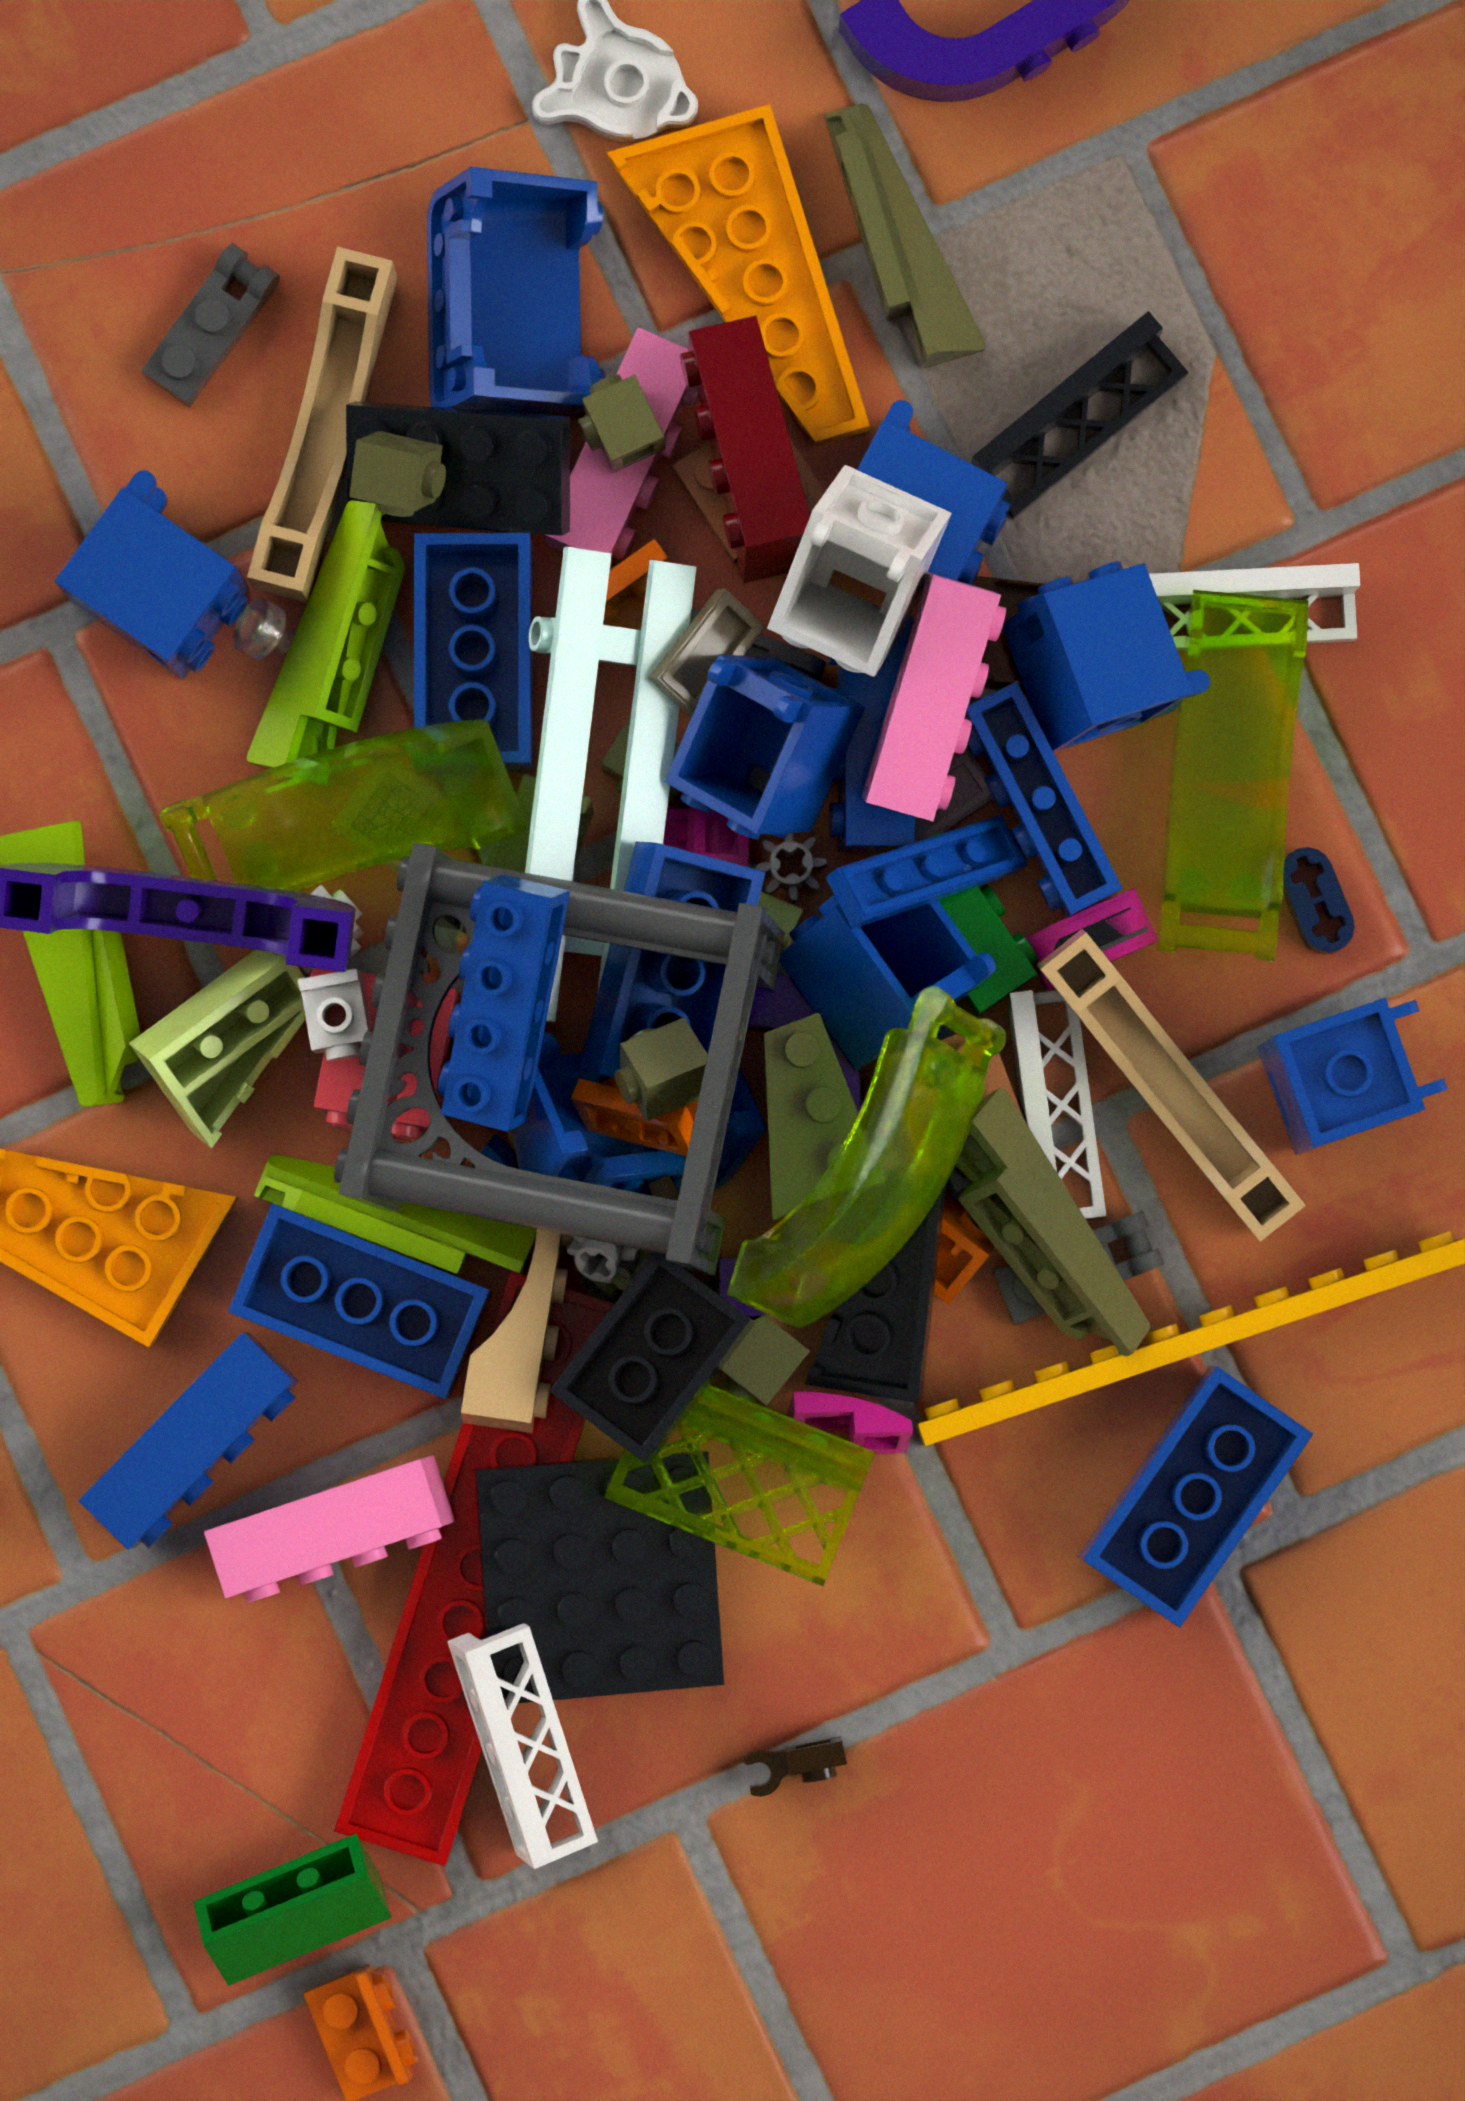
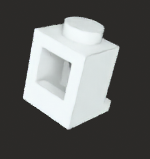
M350 969L345 972L340 971L298 979L311 1051L315 1054L325 1052L327 1061L345 1060L360 1056V1046L367 1030L372 1031L362 974L357 969ZM333 1005H340L346 1011L345 1021L336 1027L327 1025L325 1012Z

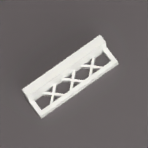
M1359 563L1149 574L1161 607L1178 621L1170 630L1177 650L1351 642L1357 640L1355 592L1360 587ZM1341 597L1343 628L1321 629L1304 612L1316 598ZM1288 599L1307 600L1298 609ZM1274 600L1291 615L1290 619L1279 631L1264 632L1247 617L1259 601ZM1250 601L1242 611L1231 603ZM1218 603L1235 619L1222 634L1207 635L1190 620L1202 604ZM1193 604L1185 614L1174 606ZM1296 621L1307 629L1287 631ZM1239 624L1244 626L1249 631V633L1231 632ZM1182 627H1185L1193 634L1190 636H1174Z
M1033 990L1009 993L1006 1000L1023 1119L1056 1172L1055 1157L1064 1163L1057 1173L1060 1179L1071 1168L1089 1182L1092 1206L1079 1208L1085 1219L1106 1217L1080 1019L1057 990L1033 993ZM1065 1002L1068 1027L1058 1040L1052 1043L1038 1032L1035 1006ZM1068 1036L1072 1057L1059 1048ZM1040 1043L1049 1050L1043 1059ZM1054 1054L1074 1069L1075 1084L1062 1101L1048 1091L1045 1085L1043 1068ZM1076 1092L1080 1115L1067 1105ZM1048 1101L1057 1107L1051 1115H1049ZM1062 1111L1080 1124L1082 1128L1083 1141L1070 1157H1067L1053 1145L1051 1125ZM1083 1150H1085L1087 1171L1075 1163Z
M523 1623L483 1640H479L468 1632L447 1641L516 1855L533 1869H536L597 1843L598 1840L530 1627ZM519 1644L524 1662L512 1684L496 1676L490 1655ZM529 1678L534 1693L525 1690ZM500 1687L510 1691L505 1701ZM521 1696L538 1703L541 1713L531 1738L514 1731L510 1719ZM546 1733L551 1747L542 1743ZM518 1741L527 1745L523 1755L521 1754ZM538 1750L555 1757L558 1771L548 1792L531 1785L528 1771ZM563 1787L565 1788L568 1800L559 1797ZM535 1795L544 1798L540 1809ZM555 1804L572 1811L578 1832L550 1844L545 1826Z

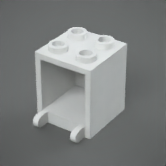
M844 465L812 510L767 629L782 635L783 639L793 646L805 649L811 648L835 659L839 666L848 671L866 673L875 677L905 629L952 513ZM837 570L887 593L882 606L879 607L831 585L830 581L834 571Z

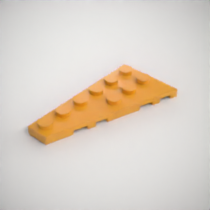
M767 104L607 152L609 162L725 322H730L757 315L777 394L814 447L869 431L870 424L771 105Z
M0 1148V1262L146 1347L152 1348L239 1197Z

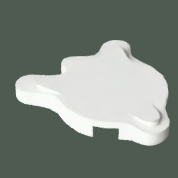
M578 0L577 14L586 37L585 43L580 46L562 43L555 47L553 60L556 78L551 86L537 93L532 100V113L535 120L545 125L565 121L579 123L588 127L599 136L616 142H636L648 139L669 128L689 126L697 117L698 100L696 95L686 86L680 66L674 57L671 47L653 33L622 22L617 18L607 0Z

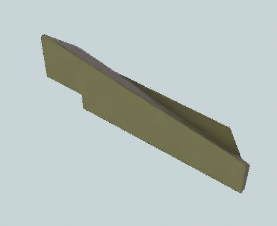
M860 103L824 114L886 321L909 316L924 368L982 352L985 349L984 339L870 107Z
M1004 1088L993 1091L939 1133L933 1140L936 1146L973 1182L963 1191L958 1200L1063 1334L1082 1340L1089 1333L1111 1340L1119 1350L1118 1354L1124 1356L1133 1354L1150 1330L1149 1321Z

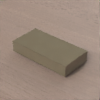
M716 589L648 679L688 716H692L708 680V671L716 661L717 656L745 655L765 626L727 589Z

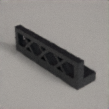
M1149 311L972 457V465L994 476L998 475L1011 463L1036 465L1034 486L1017 500L1014 499L1007 489L1005 491L1003 500L1011 504L1008 514L1013 520L1187 377L1189 373L1187 369L1160 339L1163 327ZM1149 349L1169 372L1155 386L1130 384L1132 363ZM1124 370L1123 383L1110 382ZM1098 391L1122 393L1121 414L1112 422L1087 420L1088 400ZM1129 394L1143 395L1128 407ZM1081 406L1080 419L1066 418ZM1054 427L1079 429L1077 451L1068 458L1043 456L1045 435ZM1086 430L1099 431L1085 443ZM1037 442L1036 455L1023 454ZM1042 466L1056 467L1041 480Z

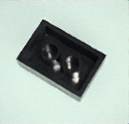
M653 1252L549 1392L643 1463L650 1465L755 1325V1322L684 1268L666 1260L665 1254Z

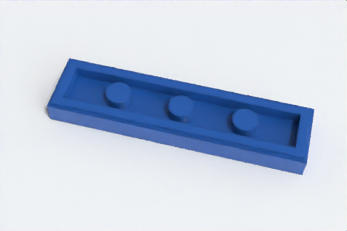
M998 815L836 868L826 876V879L851 928L855 929L1016 874L1028 864L1003 816Z

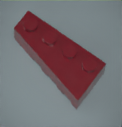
M757 315L689 331L688 352L680 354L682 370L687 387H697L701 406L694 407L696 423L701 440L710 441L714 460L708 461L710 476L715 494H722L727 512V514L723 515L724 529L730 549L735 548L743 583L788 573L809 521L810 513Z

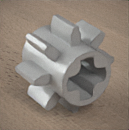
M787 833L784 843L777 847L772 842L766 840L762 843L764 851L770 855V862L759 863L755 865V869L766 872L765 874L770 873L772 881L768 884L766 893L772 895L778 888L789 891L791 903H796L798 889L805 885L812 891L817 892L820 886L817 880L811 876L812 870L825 868L827 860L823 858L812 859L810 851L814 847L816 838L812 836L804 844L793 841L792 833ZM796 854L802 856L801 870L804 875L799 877L791 873L786 878L779 875L781 863L778 858L781 855L787 859L793 858Z
M573 1236L574 1239L567 1250L568 1254L575 1256V1264L578 1270L587 1278L598 1282L610 1283L617 1271L629 1278L640 1260L638 1256L640 1249Z

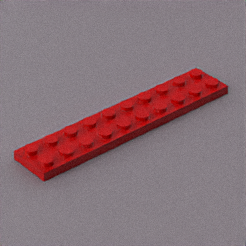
M510 1271L489 1337L492 1336L512 1310L526 1282L527 1276ZM566 1289L564 1304L553 1303L549 1325L560 1326L555 1361L544 1360L541 1382L550 1383V1389L553 1387L613 1307L614 1303ZM551 1392L546 1418L535 1417L533 1433L462 1422L443 1482L455 1522L439 1527L442 1539L423 1546L334 1832L347 1836L357 1833L360 1840L442 1866L447 1865L482 1754V1747L447 1642L468 1632L479 1640L486 1639L474 1469L573 1461L586 1419Z

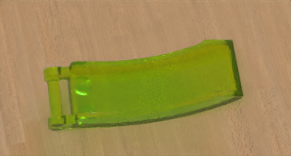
M1193 590L1182 664L1186 673L1198 669L1205 671L1210 678V686L1203 693L1177 703L1166 816L1161 910L1157 942L1158 951L1176 952L1177 947L1255 954V959L1260 961L1273 962L1275 959L1278 915L1283 894L1285 835L1292 750L1302 670L1307 648L1308 600ZM1180 911L1257 918L1258 930L1250 931L1179 924Z
M487 720L441 723L352 742L273 767L193 799L172 803L161 809L158 813L164 828L172 830L192 878L218 881L194 825V822L210 817L236 883L295 892L360 869L401 859L404 856L410 857L413 842L437 846L440 850L468 847L479 849L529 829Z
M936 986L924 989L916 1000L908 1029L893 1028L887 1032L863 1106L837 1156L817 1184L787 1216L760 1237L754 1240L746 1239L743 1241L727 1296L789 1326L801 1328L818 1320L841 1305L877 1275L913 1235L944 1188L966 1141L976 1107L983 1097L984 1080L991 1057L997 1055L1006 1043L1005 1030L990 1019L979 1020L955 1005L954 998L943 989ZM940 1025L946 1026L966 1039L962 1053L936 1038Z

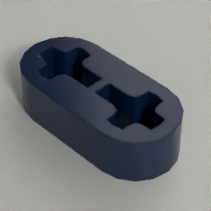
M1306 847L1290 853L1280 865L1278 879L1299 935L1306 947L1315 953L1323 955L1336 953L1349 943L1353 937L1355 925L1333 866L1327 856L1318 849ZM1303 859L1307 867L1317 865L1320 870V875L1313 880V886L1318 897L1311 899L1304 882L1294 884L1291 880V874L1298 869L1297 860ZM1321 903L1324 913L1329 920L1338 918L1341 922L1342 928L1334 933L1336 942L1329 943L1326 936L1315 937L1312 928L1319 923V916L1315 905Z

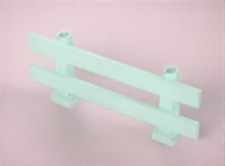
M564 547L556 617L536 616L529 630L530 649L537 653L550 654L551 659L525 873L572 881L598 663L606 662L634 666L637 668L610 884L611 889L623 891L635 842L663 844L670 791V785L664 781L674 758L680 707L648 678L690 624L696 566L649 560L641 630L603 625L612 553ZM562 935L546 1021H556L564 952L602 956L598 983L599 991L610 947L609 943Z

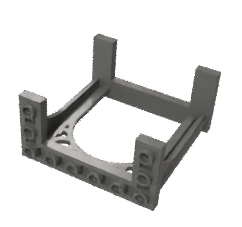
M413 842L411 856L403 857L398 870L397 890L403 892L398 915L392 914L390 916L385 931V949L390 950L386 973L380 972L377 975L373 987L372 1005L378 1008L373 1031H366L361 1043L359 1061L360 1065L366 1066L361 1090H353L348 1104L347 1122L353 1125L348 1148H341L336 1160L334 1179L335 1182L341 1183L338 1194L378 1209L400 1213L402 1202L666 1254V1260L683 1268L715 1276L726 1218L710 1209L755 988L761 987L774 990L785 932L766 910L759 906L739 903L737 912L456 860L450 858L437 846ZM505 874L570 890L563 936L588 939L726 966L678 1201L505 1166L491 1160L468 1144L455 1130L448 1118L441 1114L442 1108L435 1093L431 1076L430 1044L433 1027L442 1002L459 978V967L463 953L452 955L443 951L435 938V925L460 930L462 923L468 934L467 946L471 945L475 922L470 920V906L475 891L478 887H482L483 881ZM428 954L442 964L441 975L434 983H427L423 979V973L430 974V965L427 961ZM418 999L422 1003L423 1007H416ZM414 1020H422L424 1023V1031L418 1036L411 1034ZM408 1046L414 1048V1050L407 1053ZM407 1073L414 1074L417 1078L415 1094L397 1099V1095L406 1086V1082L401 1080V1078ZM410 1109H425L430 1116V1123L426 1132L419 1139L411 1143L402 1144L394 1140L392 1127L396 1119ZM439 1138L446 1139L449 1142L451 1152L448 1159L441 1157L434 1151L433 1159L421 1157L422 1154L435 1146ZM468 1159L475 1167L462 1166V1164Z

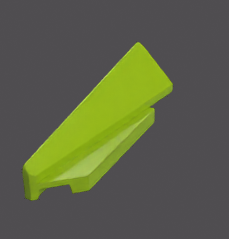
M353 500L346 504L247 753L248 762L318 783L328 784L337 728L352 732L358 731L405 571V565L399 550L389 546L380 523L385 513L379 511L380 505Z
M70 821L0 836V865L13 863L85 865L81 822ZM62 929L45 934L22 931L79 1104L87 1108L123 1102L125 1095L122 1092L120 1078L124 1066L137 1062L139 1058L129 1043L141 1035L121 932L92 929Z
M273 1154L268 1158L254 1194L255 1197L460 1276L469 1254L523 1275L536 1239V1228L402 1202L400 1213L378 1209L338 1194L341 1183L335 1182V1166Z

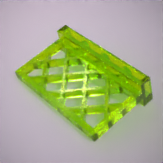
M711 1385L707 1387L678 1426L682 1439L664 1445L651 1462L662 1489L645 1495L623 1486L628 1471L646 1465L624 1448L604 1498L820 1586H824L862 1484L876 1453ZM691 1429L699 1433L693 1435ZM714 1439L729 1444L737 1461L710 1470L699 1445ZM688 1449L700 1475L673 1484L661 1459ZM746 1452L751 1453L753 1455L747 1457ZM768 1461L783 1466L791 1483L765 1492L753 1467ZM742 1471L754 1497L727 1506L716 1481ZM800 1474L805 1475L807 1477L802 1479ZM825 1483L846 1492L841 1507L819 1515L807 1489ZM705 1485L717 1511L699 1517L685 1510L679 1494ZM796 1493L808 1519L782 1528L770 1503ZM668 1499L670 1505L662 1501ZM759 1507L771 1533L753 1539L740 1533L733 1517ZM722 1521L724 1526H721L716 1523ZM835 1521L829 1535L825 1525ZM814 1529L824 1550L819 1565L797 1557L788 1538ZM777 1543L779 1549L770 1545Z

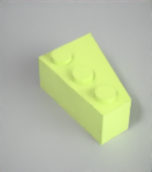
M255 949L129 1043L189 1130L211 1149L222 1135L219 1130L240 1101L245 1104L255 1090L252 1085L272 1057L276 1059L279 1057L306 1020L302 995L298 985V979L305 977L297 966L286 965V956Z

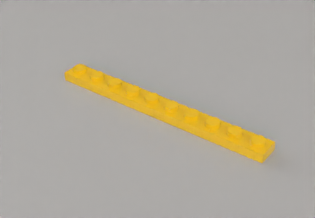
M1450 1230L1418 1241L1420 1253L1399 1259L1397 1250L1394 1249L1364 1259L1363 1262L1366 1268L1364 1272L1345 1278L1342 1268H1338L1308 1278L1311 1290L1290 1296L1287 1286L1255 1296L1253 1298L1257 1308L1235 1315L1232 1305L1199 1315L1202 1326L1180 1334L1177 1323L1151 1331L1145 1336L1147 1345L1136 1348L1133 1354L1129 1356L1118 1354L1119 1350L1113 1344L1090 1352L1092 1364L1070 1371L1068 1362L1063 1361L1034 1371L1037 1379L1036 1383L1015 1389L1013 1381L1010 1379L979 1390L982 1398L980 1402L960 1408L958 1399L954 1398L924 1409L927 1420L916 1423L923 1446H928L1465 1263V1238L1454 1241Z

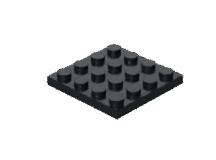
M708 1451L657 1454L650 1465L643 1463L635 1456L474 1469L486 1638L523 1623L528 1625L553 1700L724 1685ZM519 1644L490 1655L496 1676L512 1684L524 1662ZM529 1678L525 1690L534 1693ZM500 1687L505 1701L510 1691ZM521 1696L518 1703H528L534 1701H531Z

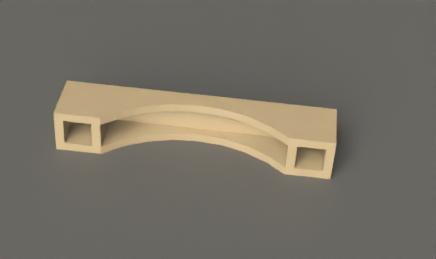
M338 246L336 248L322 300L313 356L298 419L280 478L260 526L247 578L254 590L307 603L317 579L347 468L346 405L354 401L365 402L398 281L392 260Z
M1080 929L1037 964L1038 968L1260 1242L1306 1206L1167 1035L1087 932Z
M510 1130L507 1132L508 1141L516 1153L513 1131ZM536 1229L535 1249L528 1276L512 1310L492 1336L470 1355L461 1408L463 1423L533 1433L535 1417L546 1418L551 1384L541 1382L544 1360L555 1361L560 1326L549 1324L553 1303L564 1304L569 1270L558 1267L562 1246L569 1247L574 1239L573 1236Z

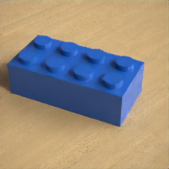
M414 533V764L419 773L533 772V651L529 647V630L533 621V543L530 533Z
M636 841L623 891L737 912L739 903L758 906L766 872L660 843ZM610 944L579 1069L615 1078V1071L620 1069V1043L628 1041L641 1030L657 1029L685 1017L708 1054L726 966Z
M272 1203L228 1312L441 1398L450 1399L493 1291Z
M1209 1366L1077 1557L1180 1628L1313 1436V1433L1219 1367Z

